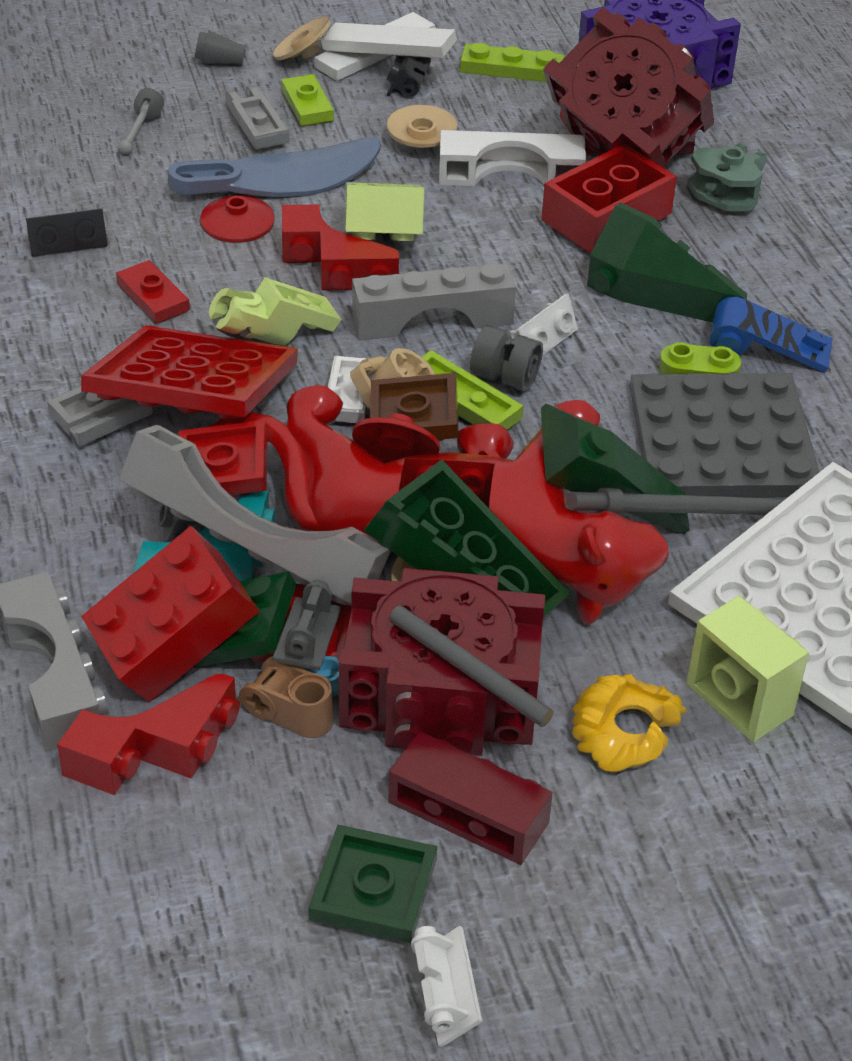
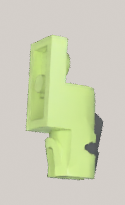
M264 277L255 293L229 288L221 289L213 298L209 308V316L213 320L212 322L215 327L227 336L240 340L265 341L278 345H287L294 338L302 324L313 330L319 327L334 332L342 320L326 297Z

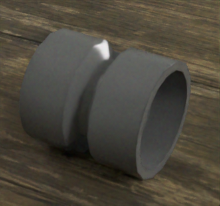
M486 325L475 341L470 359V372L472 375L493 382L501 378L503 385L526 392L530 389L538 374L543 356V343L522 335L512 339L509 331Z

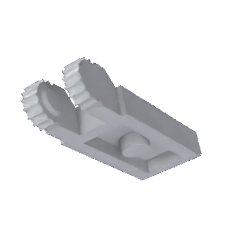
M255 84L246 86V98L242 99L236 90H226L227 106L255 150L261 148L269 149L276 145L289 143L287 127L265 94H261Z

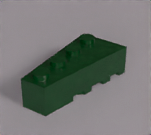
M440 460L389 498L363 530L415 569L499 576L498 590L544 594L543 621L570 594L443 460Z

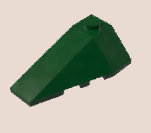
M621 202L615 205L590 254L587 286L621 302L713 323L717 304L722 299L727 297L747 299V293L713 265L704 266L688 253L690 247L682 240L675 243L660 230L662 224L656 219Z
M547 403L541 407L546 482L571 492H597L600 488H615L629 494L686 495L613 432ZM627 512L682 534L690 531L688 513Z

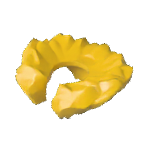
M632 674L623 676L607 675L597 678L595 683L585 688L579 695L577 704L571 709L575 714L571 722L574 725L573 736L580 741L577 745V750L591 753L593 760L597 762L600 769L617 772L623 771L628 767H642L648 762L655 760L668 745V737L660 727L679 725L681 723V715L687 713V709L683 706L679 695H673L665 685L659 687L652 683H645L636 679ZM638 709L647 713L653 721L647 733L630 734L618 728L615 723V717L621 711Z

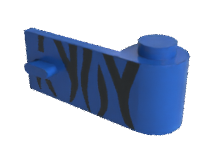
M727 297L717 304L709 338L711 347H727L738 355L743 354L752 341L823 373L829 368L833 340L831 337L740 297Z

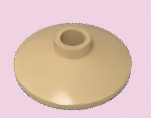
M322 16L299 27L275 48L273 52L274 58L276 60H286L301 55L303 59H307L316 54L320 49L317 43L327 32L331 24L330 19L327 16Z
M411 105L400 108L393 112L387 120V131L394 140L404 145L418 148L439 146L441 130L457 131L458 126L457 120L450 112L431 105Z

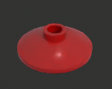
M240 195L214 200L202 210L200 215L201 227L206 234L214 239L229 243H243L259 239L273 228L275 222L274 212L267 203L254 197Z
M394 413L388 417L361 420L355 424L352 432L354 441L366 451L391 461L410 455L439 453L440 451L438 439L429 431L414 424V420L404 414Z

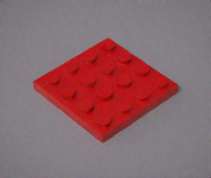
M144 325L81 375V391L97 394V397L103 400L126 398L137 400V404L146 407H155L163 404L176 406L177 410L184 413L207 411L218 413V416L223 419L237 420L246 417L297 364L298 348Z

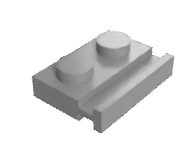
M81 386L47 401L51 417L69 436L73 435L76 438V443L79 447L152 414V407L141 406L137 404V400L126 398L103 400L98 398L97 394L82 392Z

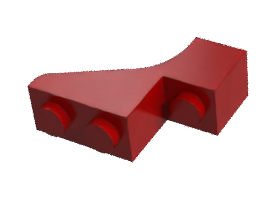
M320 204L282 205L283 263L321 262L322 290H352V279L399 274V252L396 249L333 229L323 220L320 214Z
M226 674L212 675L157 706L133 716L110 717L82 709L57 744L62 776L112 795L117 793L125 779H131L135 775L141 760L192 779L201 763H207L212 758L217 746L218 737L224 728L231 727L238 716L240 701L236 699L235 678Z

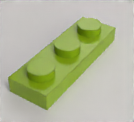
M465 43L460 60V72L547 82L543 68L552 59L560 63L564 59V54H557L550 50H522L516 46L504 48L489 46L485 43Z
M432 350L422 356L429 363L435 374L456 373L458 415L473 425L494 423L508 430L523 419L524 406Z

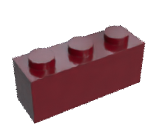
M421 731L416 734L389 771L388 803L519 865L523 864L549 824L552 791L543 788L534 780L519 777L498 767L490 760L480 759L454 747L446 740L436 739Z

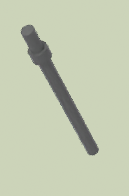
M600 488L597 492H570L567 496V507L570 510L610 511L619 515L622 512L766 515L787 498L623 493L620 489Z

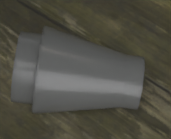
M210 30L208 33L200 32L196 45L195 59L203 60V64L243 65L246 45L234 42Z

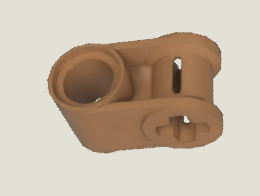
M273 656L267 658L262 664V672L253 683H247L239 691L242 705L252 715L285 727L302 737L317 738L323 736L331 730L334 724L332 689L329 680L320 674L309 672L300 667L273 661Z

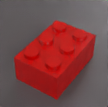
M624 143L545 182L541 220L591 253L615 205L619 202L650 215L657 221L670 215L673 208L677 176Z
M190 526L81 617L118 679L147 702H151L260 611L220 552L197 530Z

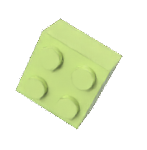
M346 182L345 231L352 232L353 236L366 240H375L376 233H389L391 240L414 241V234H423L425 188L421 185Z
M738 595L698 620L686 685L754 743L794 716L809 652L795 638L790 637L770 621L761 610L753 607Z

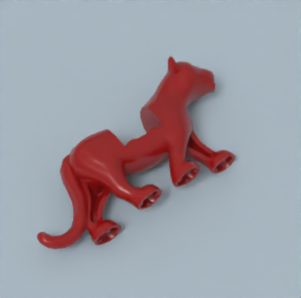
M322 385L302 388L290 396L286 406L288 417L286 425L273 416L255 412L248 413L246 417L237 420L221 419L211 425L219 426L265 420L268 442L277 450L284 469V502L289 517L302 531H334L354 527L367 534L363 530L389 498L440 460H443L558 581L570 586L577 593L578 618L587 626L596 622L603 607L612 606L625 600L639 584L657 572L667 562L669 556L666 539L649 523L627 520L621 515L610 511L581 513L576 510H570L567 507L565 489L550 484L545 480L542 427L515 460L507 459L514 446V441L508 431L499 424L490 423L470 425L459 430L457 448L460 453H426L410 455L391 461L369 453L347 436L328 427L339 416L343 401L335 392ZM571 400L554 406L598 426L600 424V414L586 401Z

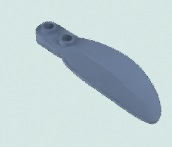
M367 137L317 149L258 155L233 161L211 159L176 162L168 169V186L181 196L214 192L220 194L235 192L267 197L314 195L343 185L362 173L379 154L381 143L377 137Z

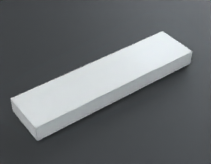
M414 12L385 24L388 26L435 28V24ZM326 51L314 57V67L335 81H339L392 55Z
M337 22L321 39L323 50L429 58H443L457 41L455 29Z

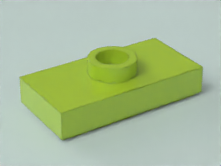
M314 74L281 79V90L300 126L334 120V109Z

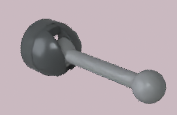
M143 88L138 92L134 100V111L138 117L126 139L122 140L118 145V149L122 154H129L132 151L131 143L144 119L151 120L160 114L164 106V99L156 90Z

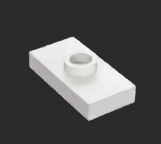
M334 356L328 388L335 392L343 401L342 410L335 421L358 423L366 418L367 407L350 377V372L360 365L362 360L367 358Z

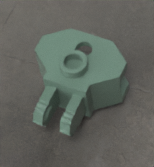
M741 143L736 144L734 147L725 145L723 148H698L691 156V162L695 166L696 172L688 178L687 185L695 198L722 210L751 211L758 203L763 175L761 171L766 164L767 154L760 151L753 155L747 154V146Z

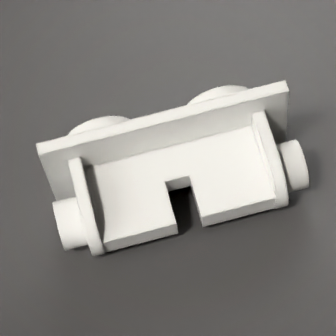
M564 294L555 302L546 304L540 313L517 330L509 331L512 339L522 335L541 341L543 343L544 355L578 330L569 294Z
M422 926L415 931V937L411 941V948L416 953L419 972L425 974V979L421 981L426 1011L424 1012L425 1021L436 1032L438 1046L444 1047L483 1021L463 927L458 926L443 936L437 933L436 929L432 926Z

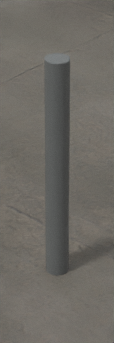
M398 605L393 609L389 621L540 727H544L550 722L554 713L551 708L402 605Z

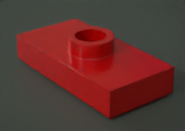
M150 260L116 272L117 284L155 324L190 310L189 299Z

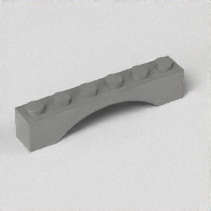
M159 425L136 432L118 479L133 487L132 492L138 497L161 502L171 508L170 512L174 516L186 521H196L209 528V533L215 538L226 542L234 541L247 548L248 554L254 559L265 563L273 562L288 570L287 572H289L292 578L300 583L309 584L315 580L326 582L332 594L331 600L342 605H351V590L354 577L378 580L391 551L373 537L354 527L334 531H302L282 527L257 516L239 504L220 486L205 465L194 443Z

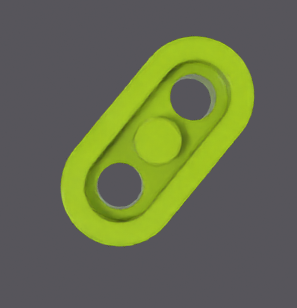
M677 342L666 346L661 351L659 369L662 374L740 373L741 358L736 352L727 347H711Z

